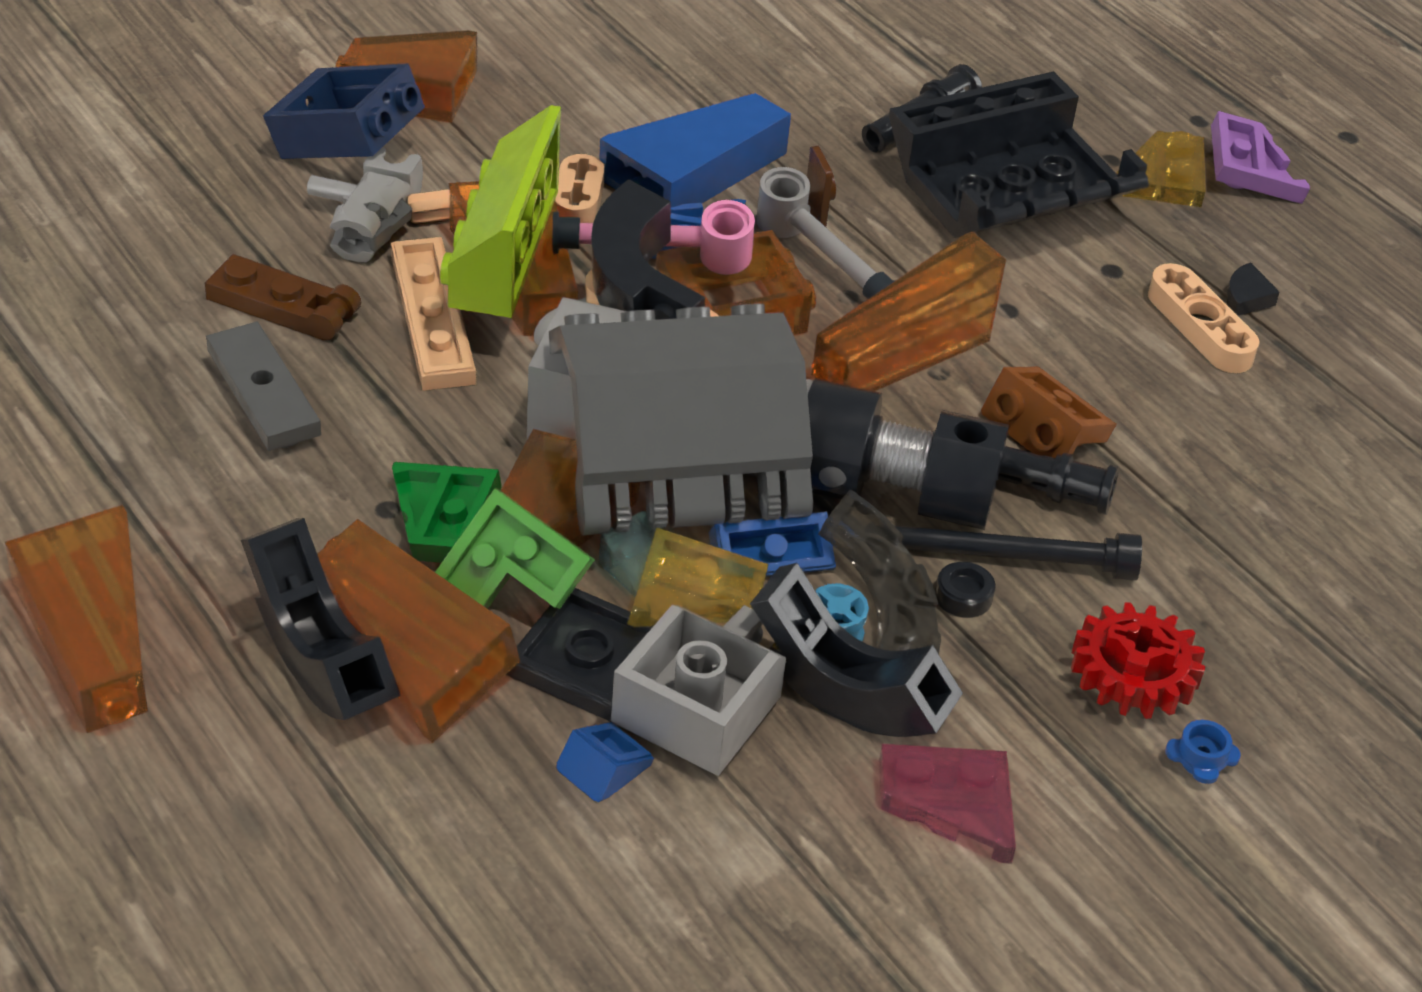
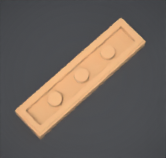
M442 237L391 242V257L422 391L476 385V368L461 310L448 308V285L440 283L441 264L446 253Z

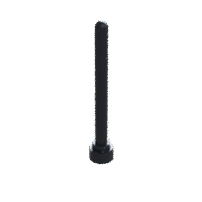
M871 524L863 532L865 543L872 547L1101 566L1102 572L1112 573L1113 579L1137 581L1142 561V537L1137 534L1117 533L1115 538H1105L1103 543L881 524Z

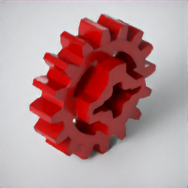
M1125 602L1122 613L1117 614L1114 609L1106 605L1102 607L1099 618L1087 615L1082 630H1077L1071 652L1074 654L1071 670L1072 672L1082 674L1079 685L1082 690H1092L1095 688L1099 690L1096 703L1102 706L1111 700L1118 702L1120 715L1126 716L1131 707L1140 708L1145 719H1151L1154 708L1159 706L1162 711L1170 716L1175 714L1178 702L1186 705L1192 702L1194 692L1199 689L1206 666L1201 664L1205 654L1204 647L1192 645L1196 635L1194 630L1178 631L1175 627L1179 617L1173 614L1162 620L1156 617V606L1149 605L1145 613H1137L1131 602Z

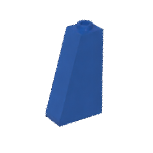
M754 93L608 134L600 138L599 159L604 164V183L616 190L629 179L671 201V207L701 202L702 204L787 153L791 113Z

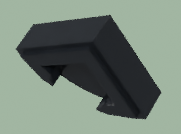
M1250 262L1239 267L1232 274L1227 289V306L1237 316L1276 306L1280 292Z

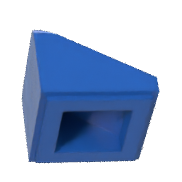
M610 722L572 730L557 761L556 768L592 800L600 802L612 796L650 767L654 757L629 735Z

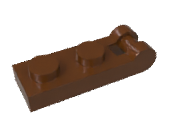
M232 254L205 282L207 300L326 341L331 340L342 328V319L351 318L361 307L362 303L357 291L348 285L340 284L335 288H331Z

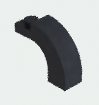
M629 179L605 200L595 216L592 226L593 287L599 304L627 312L654 310L655 320L676 319L677 309L705 307V297L669 278L649 265L648 261L671 241V201Z
M304 518L293 519L241 540L260 595L254 598L269 634L289 671L309 699L322 712L332 718L346 720L401 696L381 638L360 633L349 622L339 607L327 582Z
M798 563L780 566L750 603L774 640L769 649L786 657L783 680L796 693L819 710L858 729L892 737L936 734L963 694L933 645L903 651H889L870 646L849 634L831 616Z

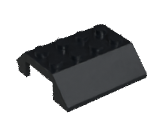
M1054 71L893 107L889 111V119L906 183L954 238L1095 204L1149 186L1146 175L1148 165L1132 149L1123 151L1117 174L1072 128L1079 96Z

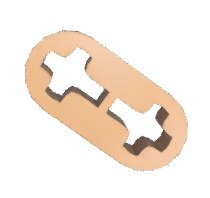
M575 154L563 159L559 168L558 193L553 204V212H559V217H579L580 223H594L595 216L599 211L604 188V164L600 159L587 154Z

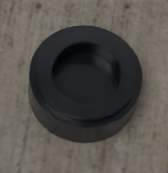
M954 562L948 564L939 572L935 588V599L943 610L954 616L962 618L978 617L986 613L992 605L996 588L995 580L991 573L980 565L971 562Z

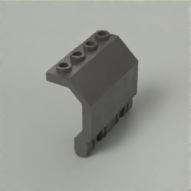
M745 304L732 306L731 316L711 317L710 307H691L677 309L676 319L655 320L654 310L622 312L620 313L621 322L599 323V314L584 313L564 316L565 325H560L548 331L550 354L563 353L572 383L578 457L575 492L578 525L581 535L609 533L611 523L615 533L628 532L632 520L628 483L645 482L646 515L652 530L665 529L668 521L671 528L723 524L725 519L729 523L742 522L743 517H745L742 474L757 473L759 508L763 519L776 520L780 518V514L784 519L811 516L813 496L810 467L813 454L805 361L784 312L765 313L764 304Z

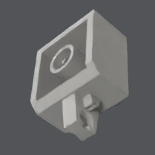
M672 604L614 671L611 722L719 776L781 697L786 657L759 645L764 632L762 630L763 623L755 611L745 605L722 627L681 606Z

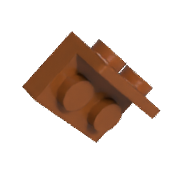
M1039 366L1003 367L981 409L982 415L988 420L1008 424V435L1030 452L1056 458L1057 454L1062 455L1063 453L1073 455L1076 447L1083 444L1107 442L1117 425Z

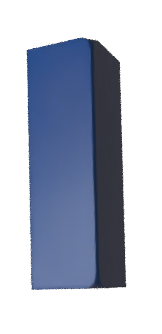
M827 512L812 513L810 517L784 519L782 516L776 520L754 519L745 520L740 523L726 522L714 525L709 531L710 545L722 582L772 577L780 566L798 563L804 573L834 570L836 568Z

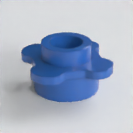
M1210 720L1190 722L1184 728L1182 737L1169 740L1165 749V753L1171 761L1181 762L1195 780L1205 784L1216 782L1219 772L1226 766H1236L1241 756L1239 749L1232 744L1230 733L1220 724Z

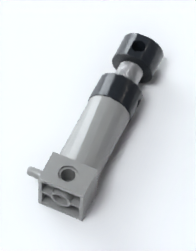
M562 298L528 368L526 450L578 462L571 377L563 353L550 354L548 331L560 325H565L564 316L597 313L599 314V323L621 322L620 313L627 311L570 298ZM818 378L814 380L806 379L813 454L810 467L812 493L857 503L864 482H868L869 479H873V481L877 479L878 482L882 480L883 483L887 481L888 484L892 483L893 486L897 484L898 487L902 485L903 488L906 486L908 489L912 487L913 490L917 488L921 492L918 515L985 530L1009 430L1008 424L942 410L936 430L934 432L930 430L927 432L926 429L922 431L921 428L916 429V427L911 428V426L897 425L896 422L892 424L891 421L887 423L886 420H883V416H880L882 406V393ZM754 473V474H746V475H750V476L757 477V473Z

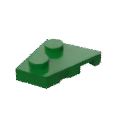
M407 462L393 463L392 471L413 560L442 563L495 488L501 490L502 483L499 469Z

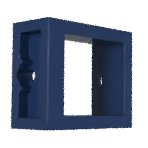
M408 63L317 68L267 111L263 118L281 159L374 156L425 108Z

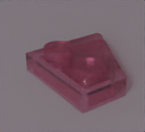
M882 744L879 757L882 810L907 821L923 823L932 832L954 842L959 834H963L994 848L992 859L1001 863L1012 864L1016 842L1007 751Z

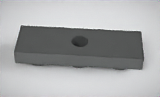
M258 321L206 335L209 354L268 451L281 447H292L301 441L321 436L320 419Z

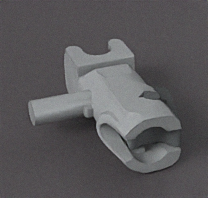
M382 147L374 156L367 157L363 163V177L357 185L315 175L310 176L307 185L308 195L343 202L342 205L336 207L330 224V229L335 230L330 244L334 252L347 260L367 262L372 259L380 247L391 239L392 234L412 218V208L407 204V196L420 193L423 180V164L418 154L409 155L401 163H389L384 160L386 149Z

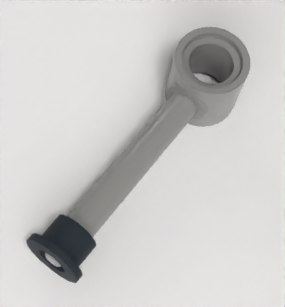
M777 167L765 172L760 180L756 215L758 227L767 235L777 238H789L801 232L863 288L862 293L872 303L873 312L878 316H885L895 310L905 297L906 285L901 280H892L884 272L876 273L810 214V206L808 205L810 182L807 176L789 167Z

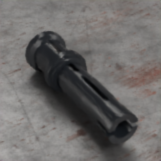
M959 64L951 68L945 78L941 80L933 79L925 83L921 88L919 96L903 105L964 92L965 89L962 88L967 85L969 89L966 91L982 88V83L978 74L971 67ZM889 113L871 124L865 125L862 129V139L872 152H882L886 147L895 142Z
M1005 446L998 480L1047 492L1046 496L1051 498L1053 502L1061 503L1063 499H1068L1095 506L1098 513L1107 515L1117 484L1119 466L1110 464L1105 469L1074 461L1073 455L1068 453L1057 454L1056 458Z

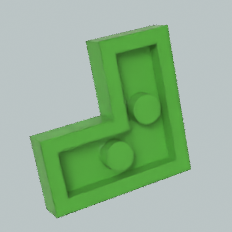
M495 488L425 587L472 622H479L511 576L553 607L560 609L595 559L501 490Z

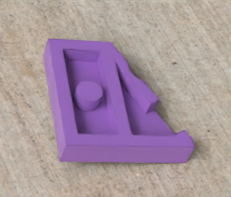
M1218 111L1211 125L1216 181L1223 182L1235 189L1245 188L1302 204L1310 190V186L1305 179H1292L1286 171L1291 160L1273 142V137L1265 126L1260 122Z

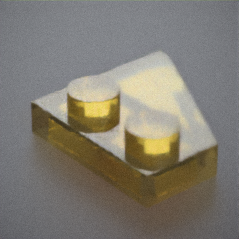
M1156 131L1136 152L1148 165L1146 175L1149 186L1123 195V197L1202 207L1206 192L1204 137L1193 136L1184 131Z
M656 528L627 624L634 627L654 626L672 604L681 606L714 623H726L744 605L753 609L750 603L763 588L768 564Z

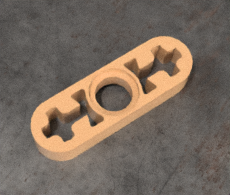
M1172 263L1156 267L1153 271L1148 290V298L1156 308L1213 366L1228 373L1248 371L1253 365L1259 346V338L1255 332L1191 269ZM1191 314L1204 315L1214 321L1201 320Z

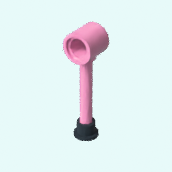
M721 200L714 202L704 210L701 226L671 225V241L666 246L700 247L701 261L709 270L725 275L741 272L750 264L752 259L754 215L746 205L738 201ZM553 212V254H558L559 249H580V244H591L593 223H580L579 217H559V212Z

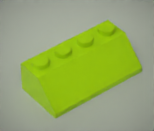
M550 105L501 138L491 160H483L479 176V190L472 189L470 191L467 202L466 221H458L454 234L453 253L446 252L441 264L440 283L448 285V308L512 318L558 193L560 106Z

